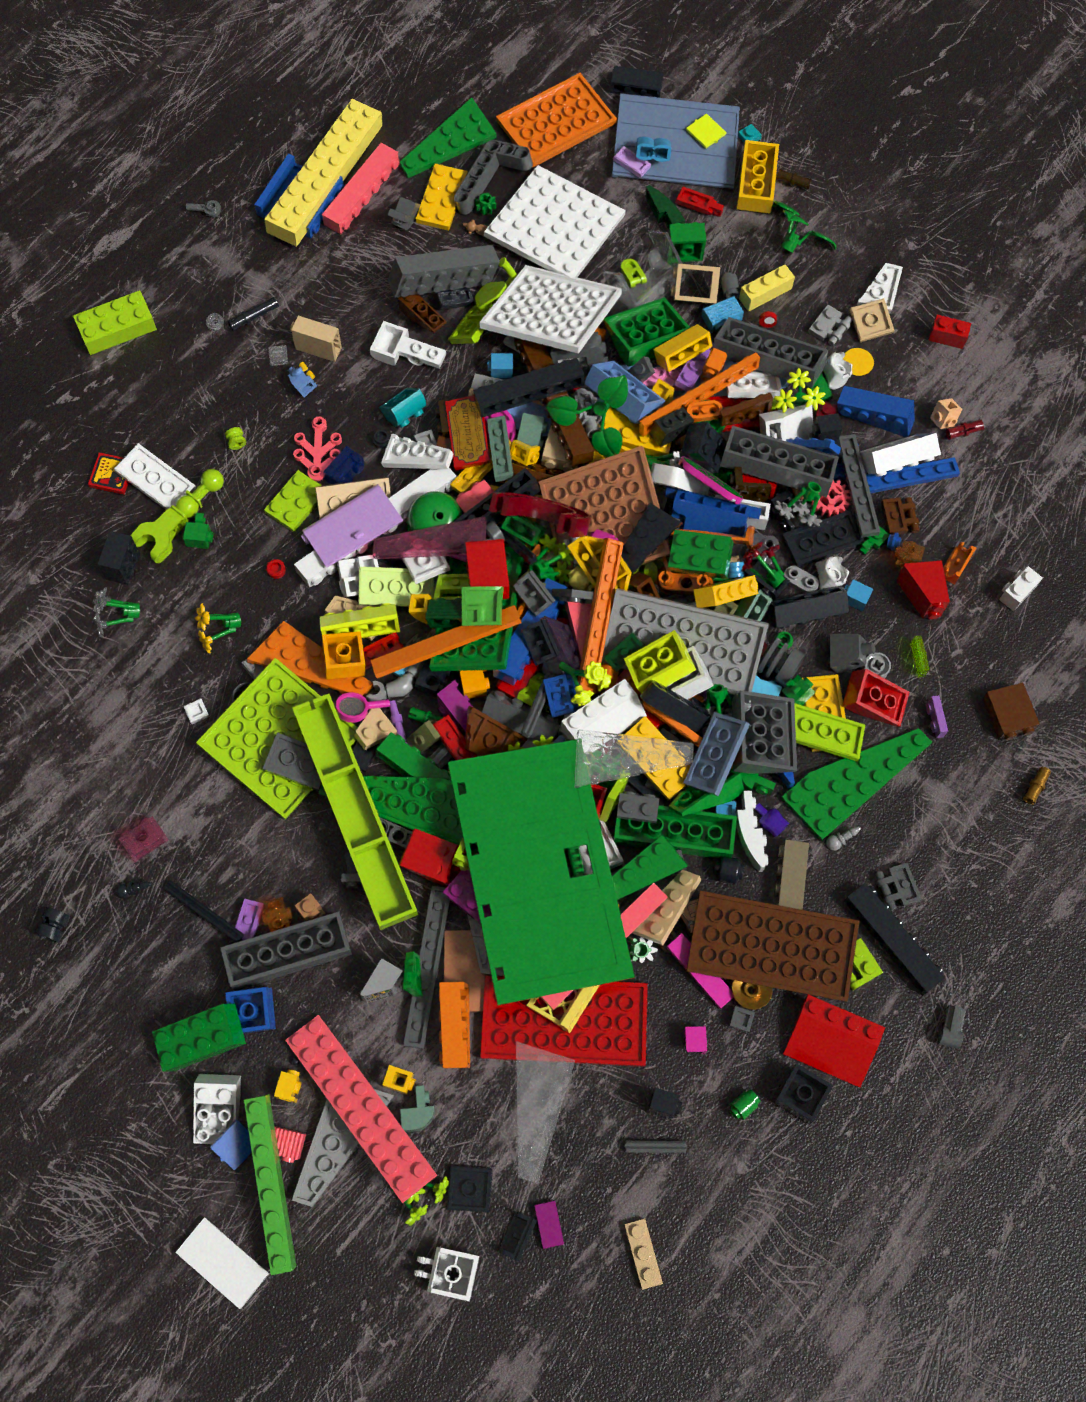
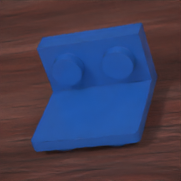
M563 674L543 680L552 718L574 713L583 707L571 702V699L576 694L574 689L576 686L571 675Z

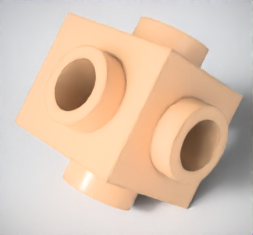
M952 398L939 400L930 418L940 429L954 427L962 408Z

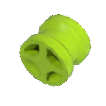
M235 427L225 432V437L229 440L228 446L230 449L237 450L246 445L247 442L243 437L241 428Z

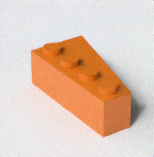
M439 982V1022H441L439 1042L442 1043L439 1062L443 1064L445 1069L470 1068L469 984L465 982Z

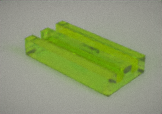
M914 636L910 644L918 678L925 677L930 669L922 636Z

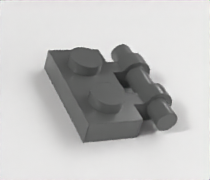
M908 863L889 868L887 871L890 877L885 878L882 871L875 873L877 878L876 884L878 888H881L884 896L883 901L890 907V911L897 909L894 901L899 900L901 906L904 907L922 900ZM893 883L896 891L895 894H891L888 884Z

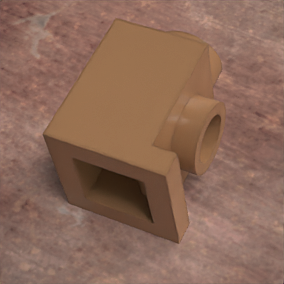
M311 893L295 905L305 921L325 915L321 905Z

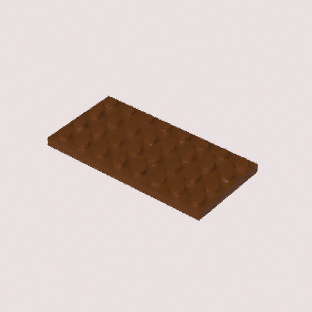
M699 891L686 972L848 1002L859 921Z

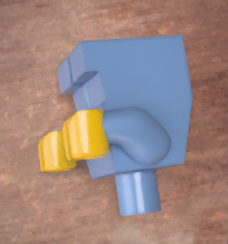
M301 362L299 368H289L288 372L290 374L288 376L294 387L305 397L317 385L313 381L315 375L310 370L306 375L304 374L308 367L304 362Z

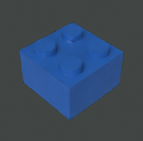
M262 987L226 992V1004L236 1005L243 1034L276 1029L272 988Z

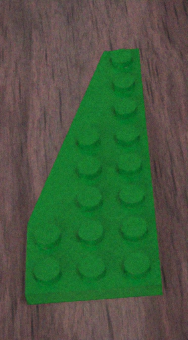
M918 728L861 751L858 761L844 758L808 773L785 793L781 800L820 841H823L930 746L932 741Z
M363 776L379 817L460 845L463 836L450 779ZM321 784L319 794L327 796ZM457 784L459 795L466 794L464 784Z

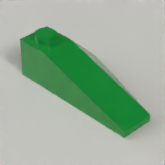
M730 769L719 796L688 786L686 791L680 792L669 805V809L681 816H685L731 802L744 792L741 773Z

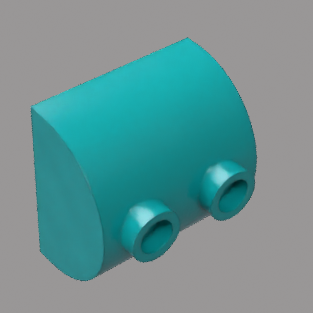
M407 387L381 405L379 409L392 425L402 428L409 424L408 418L411 416L416 418L424 413L422 409L426 406V400L420 389Z

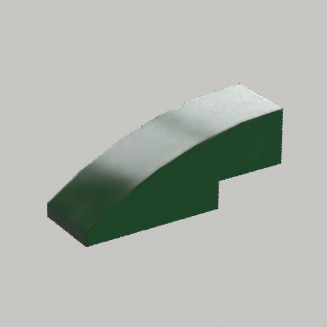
M650 185L646 186L645 198L658 223L665 221L668 230L670 224H685L683 215L667 196Z

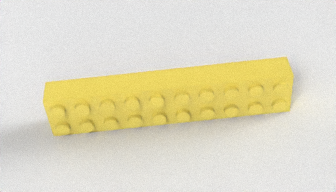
M351 99L265 218L267 233L296 247L307 233V226L339 177L342 176L344 181L381 129L382 112Z

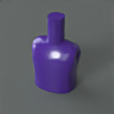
M760 803L756 805L755 810L762 816L759 824L774 837H777L789 825V822L783 818L777 809L772 808L767 811Z

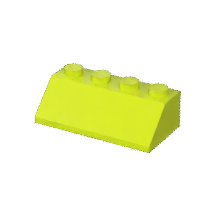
M385 603L380 607L373 608L367 606L362 608V610H345L343 613H327L324 616H320L322 635L361 631V637L367 638L400 632L395 604Z

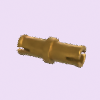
M1039 767L1035 778L1030 781V787L1023 798L1026 803L1034 805L1040 792L1044 791L1045 783L1051 774L1048 768Z

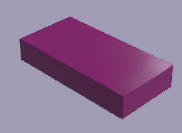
M552 1201L534 1205L543 1249L564 1245L556 1202Z

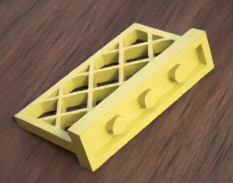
M599 985L582 988L578 992L574 990L575 997L573 1000L567 1002L563 1000L556 1007H563L564 1015L560 1020L553 1017L549 1006L543 1008L536 1007L534 1003L538 998L530 999L527 1007L562 1027L564 1031L570 1034Z

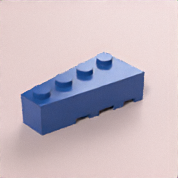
M844 386L837 402L839 414L903 437H909L915 421L914 400Z

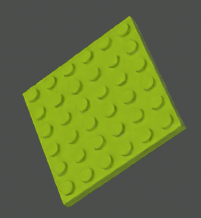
M274 658L196 744L286 820L313 789L264 771L263 766L277 733L306 743L292 707L309 701L311 709L314 710L313 699L321 696L278 659ZM340 719L350 746H352L357 741L354 734L358 727L351 722Z

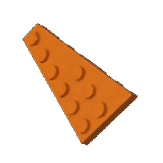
M285 621L247 658V663L253 665L256 663L262 665L263 668H266L276 658L302 681L313 682L326 689L338 690L341 694L351 692L365 697L373 688V683L363 676L326 680L322 647Z

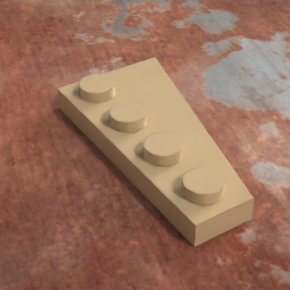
M384 477L315 487L319 519L377 484L385 495L390 497L389 478Z
M681 870L663 889L664 894L668 898L632 933L664 945L701 881L700 876Z

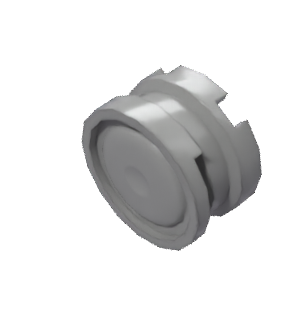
M874 653L866 658V664L862 666V669H868L886 678L891 669V662L885 654Z

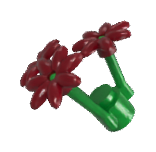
M759 542L743 555V559H746L742 569L743 571L746 568L775 589L785 580L783 577L784 572L780 569L774 551L780 549V545L770 546L768 550H763L760 553L757 549L763 546V542ZM768 556L776 570H771L762 558ZM753 557H756L767 570L768 574L766 577L768 579L752 568L753 566L750 563Z

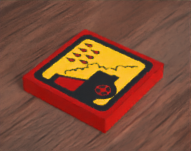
M99 453L88 486L125 495L129 482L114 471V468L124 458Z

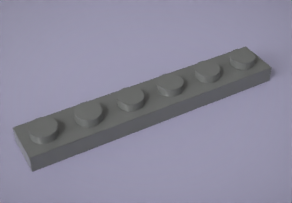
M856 435L840 436L839 440L843 452L841 461L860 536L862 538L879 535L880 528Z

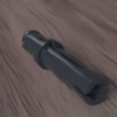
M272 297L246 312L242 311L237 317L228 320V325L232 331H235L278 308L279 304L275 297Z

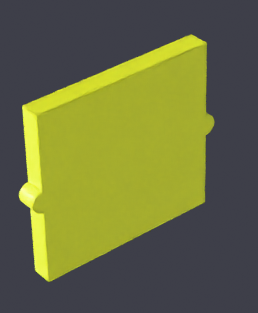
M705 114L698 120L696 119L693 124L686 128V131L705 149L717 143L727 133L708 114Z

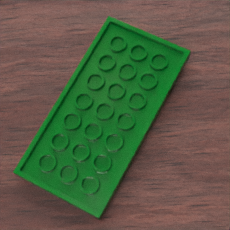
M505 542L509 599L502 600V610L517 604L518 594L512 586L521 577L524 561ZM466 548L461 553L466 554ZM450 557V571H447V574H467L466 562ZM443 594V597L462 596V594ZM513 626L432 657L429 666L430 670L506 669ZM437 628L435 635L446 632L453 628Z

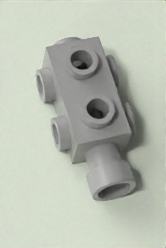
M579 388L571 396L578 403L577 410L595 404L597 401V397H593L592 392L586 391L585 388ZM593 409L578 414L589 438H592L595 432L601 431L599 422L602 416L595 414Z

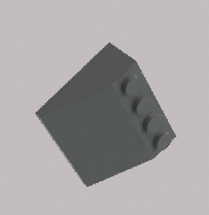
M740 690L731 699L732 717L746 721L750 725L733 762V771L750 774L796 772L797 753L794 699Z

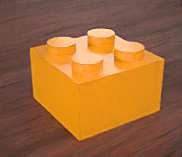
M361 631L322 635L326 680L365 676V659Z

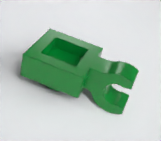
M879 526L880 534L864 537L866 541L862 544L859 551L865 555L872 547L878 550L888 540L890 534Z

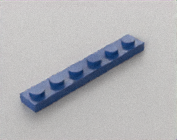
M953 457L911 467H903L899 471L892 472V470L886 471L887 474L876 477V474H866L870 493H876L958 477L960 471L956 459Z

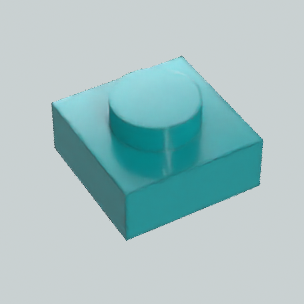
M752 124L738 132V137L744 144L745 140L759 141L762 137L761 133Z

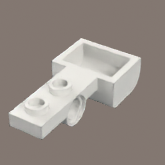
M383 321L370 348V354L374 359L395 366L401 355L407 357L414 365L420 366L424 363L440 369L446 356V350L408 338V329Z

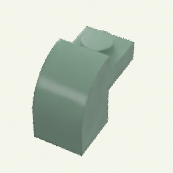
M424 1085L415 1086L417 1108L400 1109L401 1125L405 1132L420 1131L426 1128L433 1120L435 1107H426V1103H430L429 1090L425 1091Z

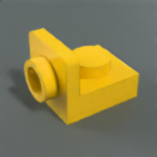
M513 440L510 450L511 459L525 466L535 464L540 456V446H530L519 440Z

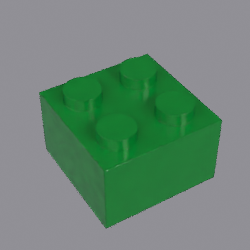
M705 223L670 224L667 239L668 262L703 261L706 246Z

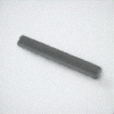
M547 672L543 680L555 677V675ZM543 680L521 730V735L526 738L532 735L547 699Z

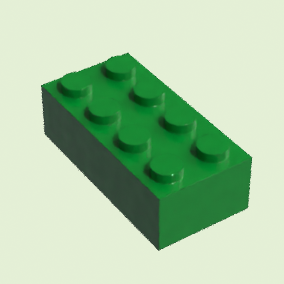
M235 1004L218 1005L152 1032L162 1072L177 1071L246 1044Z

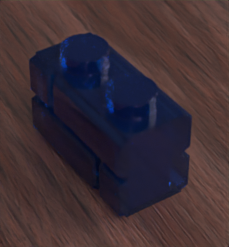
M346 446L324 470V479L331 485L352 482L353 477L363 471L364 459Z

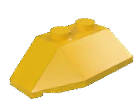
M591 536L580 537L567 547L595 588L604 539ZM622 556L614 597L617 588L628 590L632 574Z

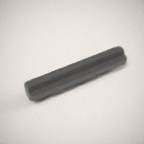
M625 1141V1152L685 1153L687 1151L685 1141Z

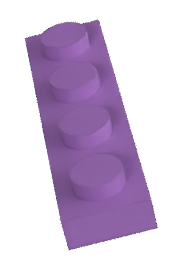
M713 342V347L687 361L674 384L675 386L686 392L693 389L702 373V368L711 349L714 348Z

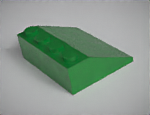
M665 297L603 319L620 358L628 367L633 366L643 357L655 358L653 349L690 328Z

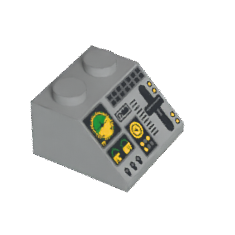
M381 958L360 993L363 1001L369 1003L395 996L397 991L401 992L404 979L403 970Z

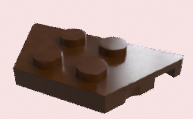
M468 707L465 749L477 756L509 751L508 745L514 747L517 742L521 744L527 741L528 738L474 707Z

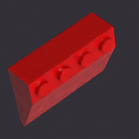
M808 994L803 1000L783 1055L860 1088L878 1049L885 1027Z

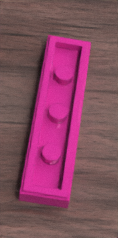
M681 933L666 948L686 970L691 943ZM688 972L719 1009L733 998L732 990L721 978Z

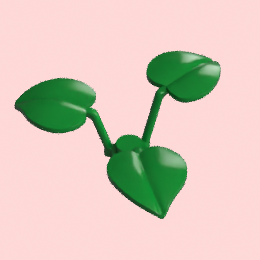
M774 200L772 207L787 209L783 210L788 221H790L788 232L781 247L793 253L797 244L801 245L808 236H815L825 239L836 250V244L829 237L816 231H809L799 240L800 236L794 233L798 223L801 222L806 226L809 224L799 217L800 214L795 209Z
M625 375L602 380L598 385V396L600 398H598L595 404H591L581 410H577V401L569 396L554 398L547 404V410L556 423L562 426H569L576 421V414L593 409L595 414L602 416L601 431H597L592 435L594 448L605 457L617 455L622 447V435L617 429L612 427L604 430L606 412L610 407L619 408L625 403L628 395L627 378Z

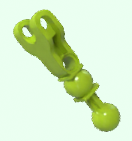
M207 469L201 475V484L193 493L186 490V495L179 497L175 506L172 505L156 521L140 524L131 534L137 547H141L148 541L156 542L150 552L151 559L155 563H161L171 554L173 538L183 529L186 522H189L187 518L195 516L198 508L203 507L200 502L201 499L208 492H217L222 488L224 478L218 470Z

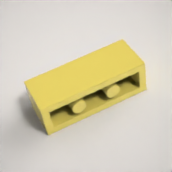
M783 265L742 286L739 300L749 312L791 290L795 276L786 265Z

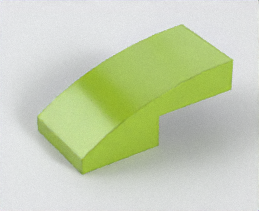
M539 672L533 676L528 686L518 693L517 699L532 706L544 675Z

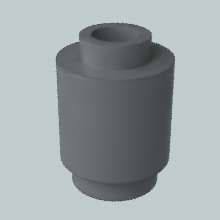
M725 273L720 278L723 295L726 299L735 296L737 299L740 296L737 275Z

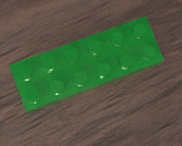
M659 805L656 823L620 819L616 815L613 840L616 845L646 848L663 834L676 850L682 851V854L718 859L724 856L732 857L737 816L703 811L681 816L670 810L669 807Z

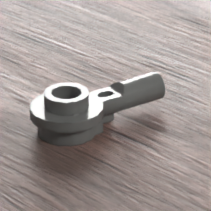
M214 200L208 201L205 204L186 203V210L205 212V215L209 217H217L220 214L221 205Z

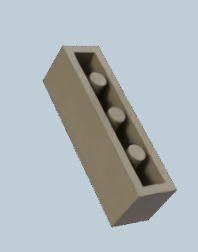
M785 840L783 845L779 846L778 857H781V864L777 865L776 876H779V883H776L774 888V895H777V902L773 903L774 905L803 910L809 843Z

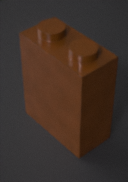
M1023 682L988 691L982 698L998 740L1004 738L1011 740L1022 733L1024 735L1032 734L1040 725Z

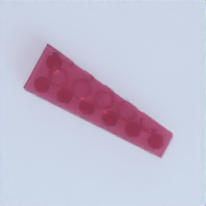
M479 517L376 538L373 545L374 559L466 555L465 542L486 540L487 520L485 517Z

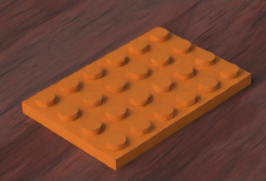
M578 73L496 116V121L515 145L524 146L529 149L533 168L617 123V118L583 75Z

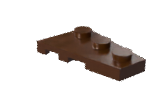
M771 393L760 394L751 400H744L732 407L723 408L719 414L721 426L738 424L744 419L755 421L759 414L771 412L773 403Z

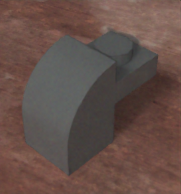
M400 197L396 210H389L388 216L393 217L391 224L408 230L416 219L421 204Z

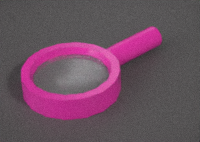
M348 692L338 697L335 709L340 719L355 723L366 717L368 709L390 707V701L386 699L367 702L366 698L362 695Z

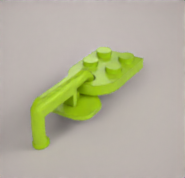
M505 257L499 260L498 266L503 267L509 275L506 282H489L478 291L475 296L476 305L468 311L448 338L451 344H474L479 341L481 334L485 330L480 328V321L517 276V273Z

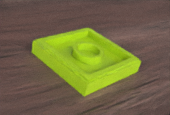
M622 771L606 799L599 820L607 822L619 802L620 793L624 792L630 776L629 772Z

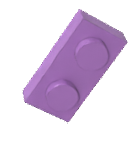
M932 696L926 704L927 713L931 715L932 719L931 730L933 733L935 732L936 738H943L947 734L948 728L940 696Z
M244 899L235 927L244 934L241 941L255 937L264 909V903Z

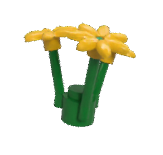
M203 603L200 604V608L196 609L198 616L195 617V620L198 621V629L202 628L205 631V624H209V620H222L224 628H228L212 637H205L203 631H198L199 640L203 643V648L207 653H211L210 650L212 649L209 644L213 640L226 634L234 633L236 628L241 627L239 613L209 614L208 611L205 612Z

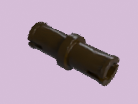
M779 169L776 180L789 183L790 186L796 185L807 190L812 181L811 178L797 175L798 173L796 172L793 174Z

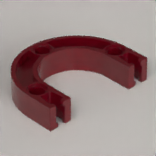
M493 492L489 511L501 512L503 516H526L558 524L557 533H568V536L573 538L587 536L592 518L589 513L560 502L512 492Z

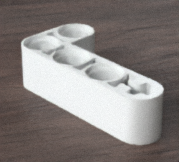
M657 463L652 464L650 473L653 483L708 496L710 487L684 469Z

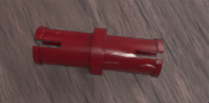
M979 419L970 423H961L960 426L947 428L946 436L948 440L982 431L984 430L983 421Z

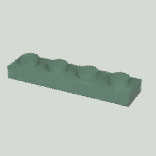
M505 416L487 419L495 481L509 480L514 474Z

